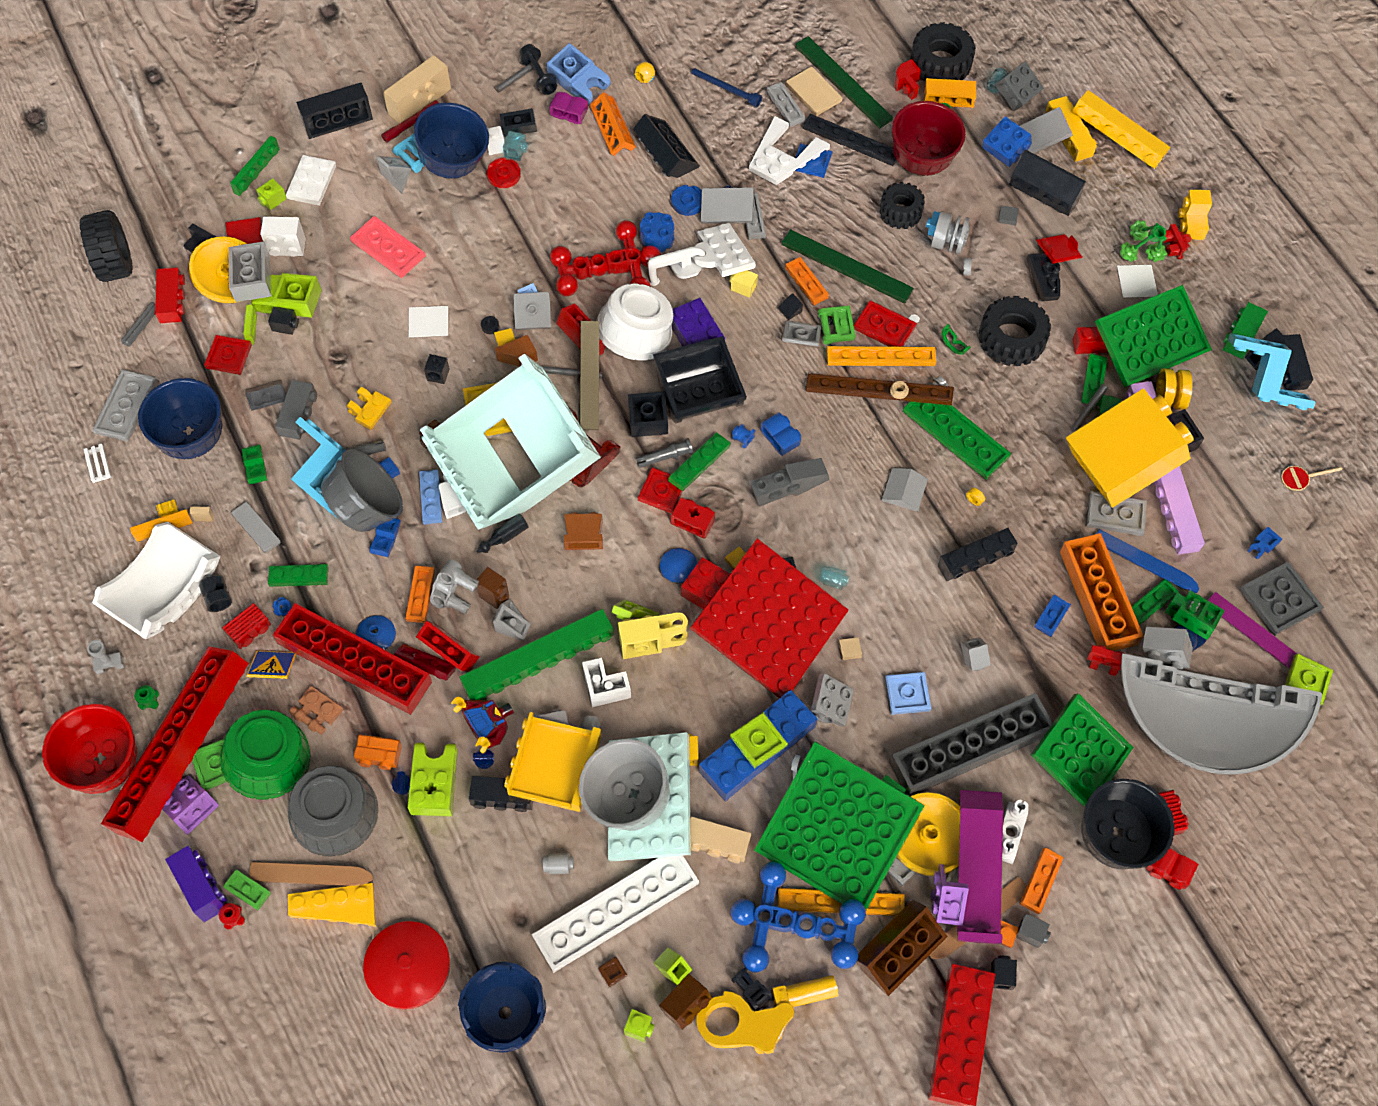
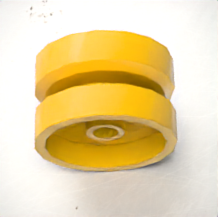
M1161 369L1156 383V396L1161 395L1169 407L1173 406L1175 410L1187 409L1192 394L1191 372L1189 370H1178L1175 373L1173 369Z

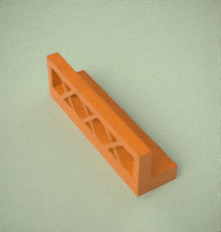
M605 92L601 93L590 104V107L611 155L615 156L623 148L632 151L636 146L614 97ZM602 102L601 110L598 111L596 106ZM604 114H607L606 123H603ZM609 127L613 128L611 135H608ZM615 139H618L619 144L614 148Z

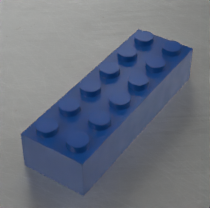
M792 690L788 691L764 711L765 715L788 743L787 747L754 769L734 741L729 739L699 764V773L725 802L816 727L818 718Z

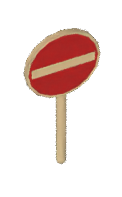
M1290 466L1282 472L1281 480L1288 489L1301 491L1309 485L1310 477L1340 471L1342 467L1308 474L1302 467Z

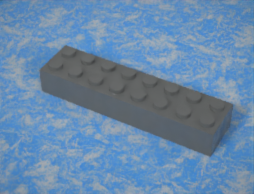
M1034 693L892 754L889 763L901 786L906 789L905 794L911 797L1041 740L1053 722L1039 697Z

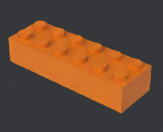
M1101 533L1064 542L1060 554L1097 645L1104 646L1112 651L1137 646L1144 636Z

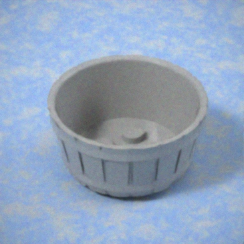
M620 739V741L616 740L605 744L588 759L580 775L579 794L583 807L594 820L607 827L627 831L645 828L660 817L669 800L670 785L667 770L661 757L652 747L638 740ZM634 789L635 791L639 790L640 792L637 794L638 798L635 800L633 797L629 798V795L631 794L630 790Z

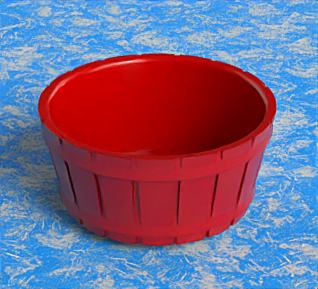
M87 704L71 709L60 716L61 718H58L50 727V731L47 732L42 747L44 767L52 779L66 788L89 794L104 793L122 784L129 777L135 766L137 746L133 730L125 716L110 706ZM100 753L106 757V760H102V764L94 761Z

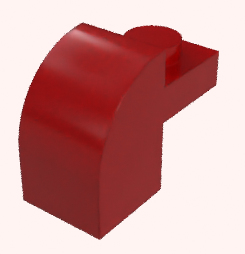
M912 59L902 63L897 68L894 82L896 91L903 89L904 94L908 95L911 100L917 98L919 89L917 82H919L921 69Z

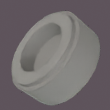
M965 258L963 275L970 276L971 258Z

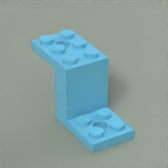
M1230 333L1228 341L1236 350L1246 352V349L1254 351L1253 353L1262 355L1252 387V391L1259 397V400L1265 402L1275 400L1278 401L1277 404L1283 406L1293 404L1296 405V408L1302 410L1314 408L1315 401L1308 394L1280 389L1291 355V350L1285 344Z
M299 417L295 423L321 445L291 480L334 515L323 497L321 484L324 476L329 473L337 459L346 450L310 419L305 421Z

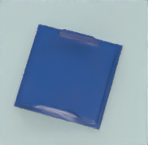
M800 143L795 158H797L808 145ZM824 150L820 153L819 157L814 160L811 159L806 163V166L795 171L824 178L833 151Z

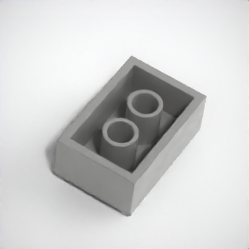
M265 242L229 247V288L235 302L271 297L270 254Z

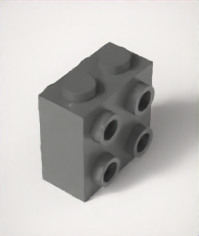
M1026 61L1014 68L995 84L1013 111L1025 105L1044 89Z

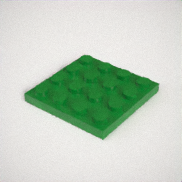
M1077 693L1071 697L1030 755L1085 808L1092 793L1099 786L1112 780L1134 747Z

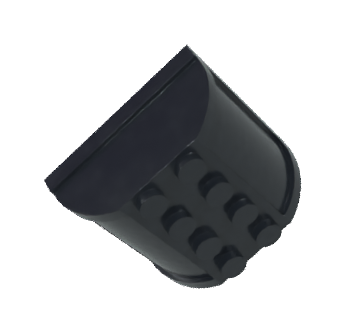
M723 336L653 354L661 392L665 391L666 405L675 424L682 422L683 419L744 404L747 396Z

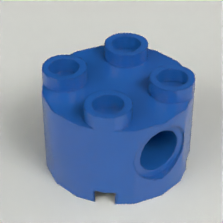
M660 212L646 213L640 223L641 245L655 246L659 249L660 253L665 252L668 248L670 249L674 243V222L671 215Z

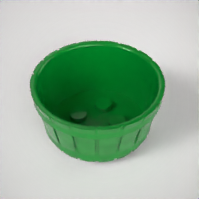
M274 710L252 711L236 720L225 736L220 754L222 774L227 783H229V786L245 797L258 800L281 797L285 793L287 794L292 791L299 779L308 772L311 760L309 743L302 730L285 714Z

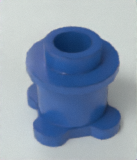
M744 424L737 425L732 432V435H734L733 440L743 443L742 448L746 449L754 439L756 430L752 429L750 431L745 428Z

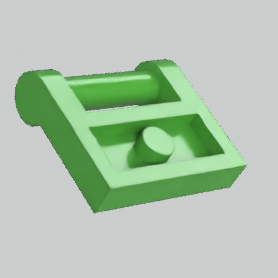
M850 306L818 310V317L821 318L824 334L823 344L828 345L833 342L855 340L856 336ZM828 316L833 317L836 334L830 333Z

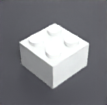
M263 217L261 236L270 255L293 257L304 255L306 238L299 217Z

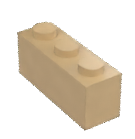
M691 817V851L708 852L709 856L716 858L723 856L733 863L745 861L751 833Z

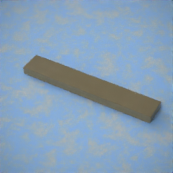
M581 321L580 426L583 430H599V321Z

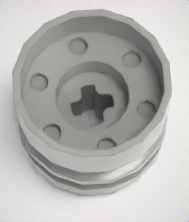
M941 211L931 247L942 250L945 244L949 243V252H952L953 245H958L956 253L960 254L967 241L970 230V218L966 217L964 225L960 224L961 216H958L954 223L952 222L951 213Z

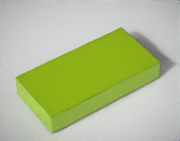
M246 305L243 335L245 340L251 341V344L254 345L257 313L253 305Z

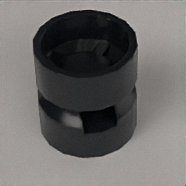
M211 576L200 582L199 588L209 612L223 611L231 606L232 599L222 576Z

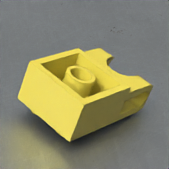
M672 613L660 616L646 615L641 619H625L622 622H618L619 641L623 659L662 653L663 648L683 645L687 641V617L683 613ZM675 620H680L683 624L673 625V622ZM682 634L680 639L674 637L675 635Z

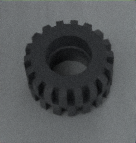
M900 182L899 184L893 183L892 186L889 185L883 191L879 210L881 219L884 220V223L890 224L892 228L908 229L909 226L911 228L914 227L922 217L925 204L924 194H922L920 189H917V186H912L908 182L907 184ZM897 204H903L907 207H900Z

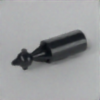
M518 514L495 529L488 542L482 541L476 551L477 554L482 552L488 553L491 546L504 545L528 529L529 526L521 514Z

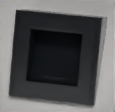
M792 293L778 306V309L787 320H790L802 313L803 304Z

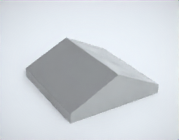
M786 321L783 342L818 346L821 325Z
M892 468L882 501L918 512L928 478L912 469Z

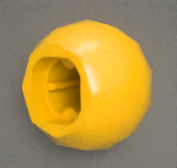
M648 62L639 63L635 68L637 80L641 83L651 82L655 77L654 66Z

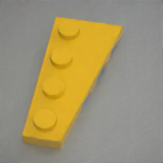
M373 883L358 886L288 894V915L294 918L320 919L330 922L338 921L376 927Z

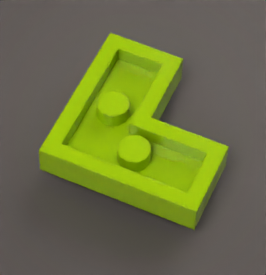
M626 599L615 604L612 613L617 614L616 617L622 620L632 619L633 617L641 619L646 615L659 616L660 614Z

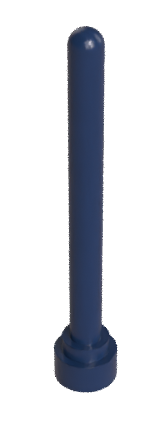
M696 68L691 70L693 75L748 100L750 105L755 108L762 101V95L758 93L750 94Z

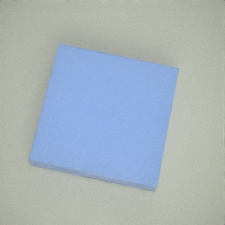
M925 672L885 676L891 715L931 711Z

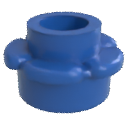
M279 597L278 600L273 602L272 607L275 615L285 616L292 608V605L286 598Z

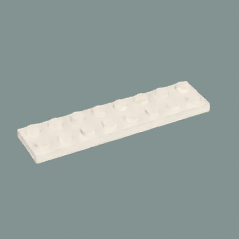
M683 855L659 857L533 933L532 937L554 973L699 884V880Z

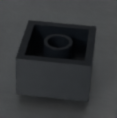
M665 391L628 394L631 437L668 434Z

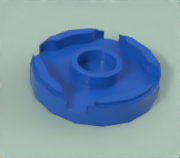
M682 185L673 191L671 206L674 211L685 216H692L701 211L702 190L697 186Z

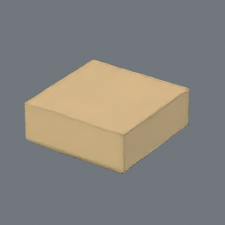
M190 507V515L194 521L214 522V514L210 507Z
M859 637L839 640L842 660L862 658Z

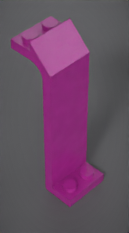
M960 790L958 883L968 884L969 890L963 925H957V942L1002 944V792Z

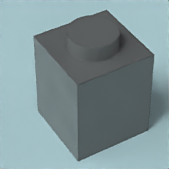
M1025 914L1020 921L1016 938L1039 948L1043 943L1046 944L1051 934L1048 931L1050 924Z

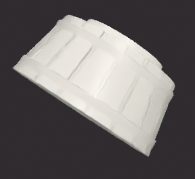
M627 284L619 287L611 294L609 300L597 316L596 321H599L600 340H602L607 348L620 356L633 360L653 359V354L667 351L670 346L673 310L667 298L650 286Z

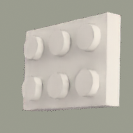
M303 155L286 193L287 199L320 206L336 168V162Z

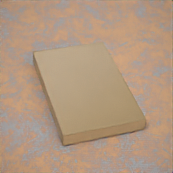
M813 67L786 81V86L815 116L842 102V97Z

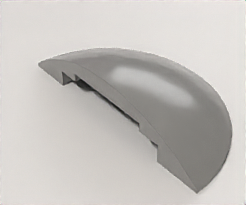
M1122 654L1121 674L1124 693L1137 723L1149 739L1162 751L1175 760L1197 770L1215 774H1243L1261 770L1277 763L1295 750L1305 739L1315 722L1320 708L1321 692L1286 685L1272 687L1262 684L1253 685L1177 670L1176 667L1162 665L1163 661Z

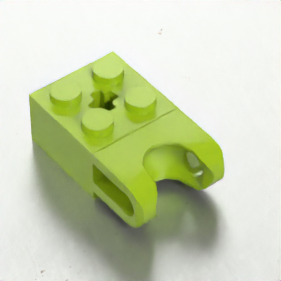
M287 273L271 275V297L252 299L251 305L254 306L256 312L271 314L274 306L294 310L296 316L312 318L322 289L317 276Z
M423 742L415 743L408 799V810L411 815L452 816L458 754L455 743L446 744L443 755L435 759L427 756V748Z

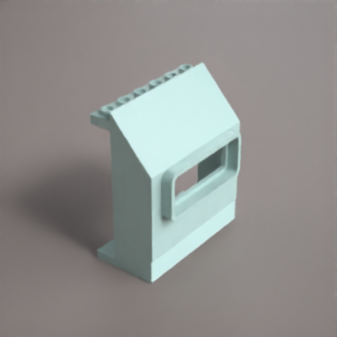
M526 354L519 357L523 365L435 429L428 426L420 429L423 434V442L478 530L526 512L601 458L543 367ZM503 418H505L541 475L539 479L522 491H520L484 434L485 431Z

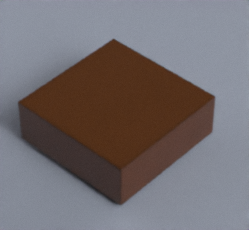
M617 957L598 967L608 987L627 977V973Z

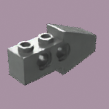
M822 458L786 464L785 469L753 480L750 483L760 507L791 494L798 496L830 479Z

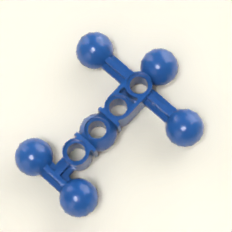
M768 862L760 871V879L764 884L760 906L756 908L751 900L739 899L731 907L730 915L736 924L746 926L755 919L757 922L752 946L748 947L742 955L744 967L751 972H761L768 966L769 954L765 949L768 929L780 932L791 931L792 934L796 933L803 939L815 936L816 939L820 937L822 940L831 941L834 938H839L841 942L837 943L831 951L833 963L841 969H849L858 960V951L853 943L856 927L866 917L864 905L856 899H849L840 906L839 916L844 926L836 925L835 921L831 918L821 919V916L817 917L811 912H801L798 914L796 911L792 913L788 909L774 907L776 890L786 880V870L780 863ZM762 912H768L770 918L762 921L759 919V915ZM788 916L791 918V922L788 925H782L780 919ZM803 921H810L812 923V927L808 930L802 929L800 925ZM830 925L833 927V931L830 934H825L821 930L822 927Z

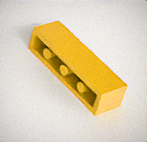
M1067 96L1048 101L1045 113L1060 107L1073 136L1062 140L1073 160L1077 162L1093 157L1097 147L1096 141L1091 137L1081 117L1072 112L1074 109L1072 102L1069 101Z

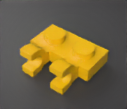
M360 387L357 391V394L360 395L358 398L366 402L363 408H360L358 404L350 400L347 404V408H349L348 413L356 416L355 421L372 430L392 402L390 398L377 391L372 395L367 389Z

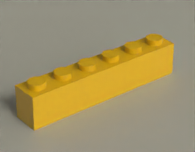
M1089 90L1079 99L1072 110L1076 115L1154 169L1171 148Z

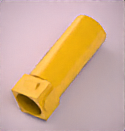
M829 975L788 986L782 985L772 988V995L775 1007L780 1003H789L796 1007L838 997V989L834 976Z

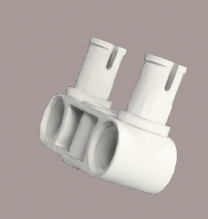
M1018 800L1015 803L1008 801L1003 815L1002 861L1010 864L1014 862L1029 808L1026 801L1023 803L1022 800ZM1007 828H1010L1015 832L1014 837H1010L1006 834Z

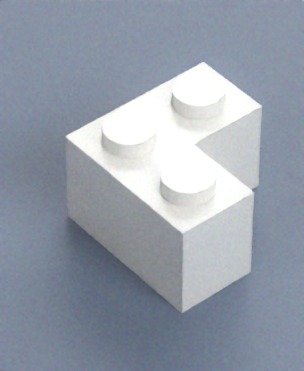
M602 658L582 662L592 707L631 698V689L626 671L606 676Z

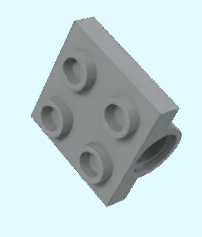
M825 673L819 674L811 712L815 713L820 722L834 723L840 727L846 726L854 689Z

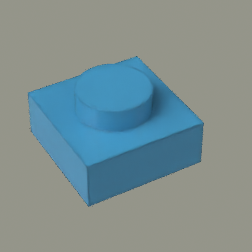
M934 211L932 218H928L926 227L929 228V236L934 237L940 212Z

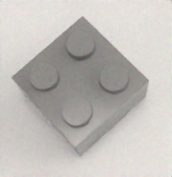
M1146 627L1143 642V651L1146 658L1163 661L1162 665L1176 667L1177 670H1182L1183 668L1190 669L1193 647L1187 629Z

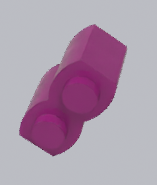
M557 92L550 104L551 116L558 119H566L574 124H581L588 111L587 100L582 97H572L566 92Z

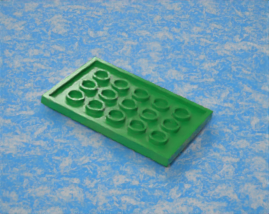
M1183 285L1095 321L1124 388L1158 374L1163 368H1172L1212 350Z

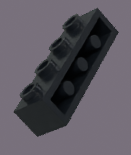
M1006 528L942 555L938 568L946 581L957 579L963 574L976 571L984 565L992 564L998 559L1012 555L1018 543L1010 529Z

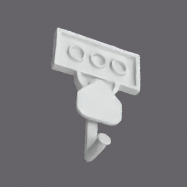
M726 223L697 231L700 243L694 247L651 258L648 261V272L651 286H656L660 282L659 278H657L656 269L670 265L678 278L686 279L698 275L703 267H716L722 277L754 269L755 261L731 224Z

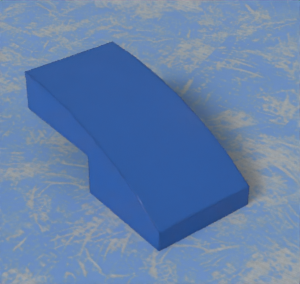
M394 518L377 526L376 536L370 546L371 554L389 557L401 520Z

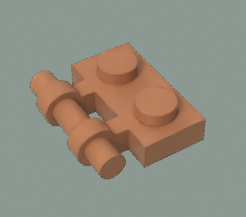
M311 686L298 701L303 708L299 710L296 707H292L289 713L298 722L308 725V729L322 735L326 730L322 726L324 721L332 725L342 713L343 708ZM310 712H312L317 717L316 719H312L307 715Z

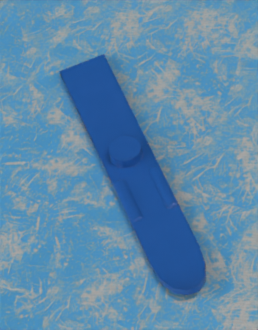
M1101 529L1096 533H1101L1107 549L1181 588L1188 591L1191 590L1194 593L1199 591L1197 582L1188 574Z

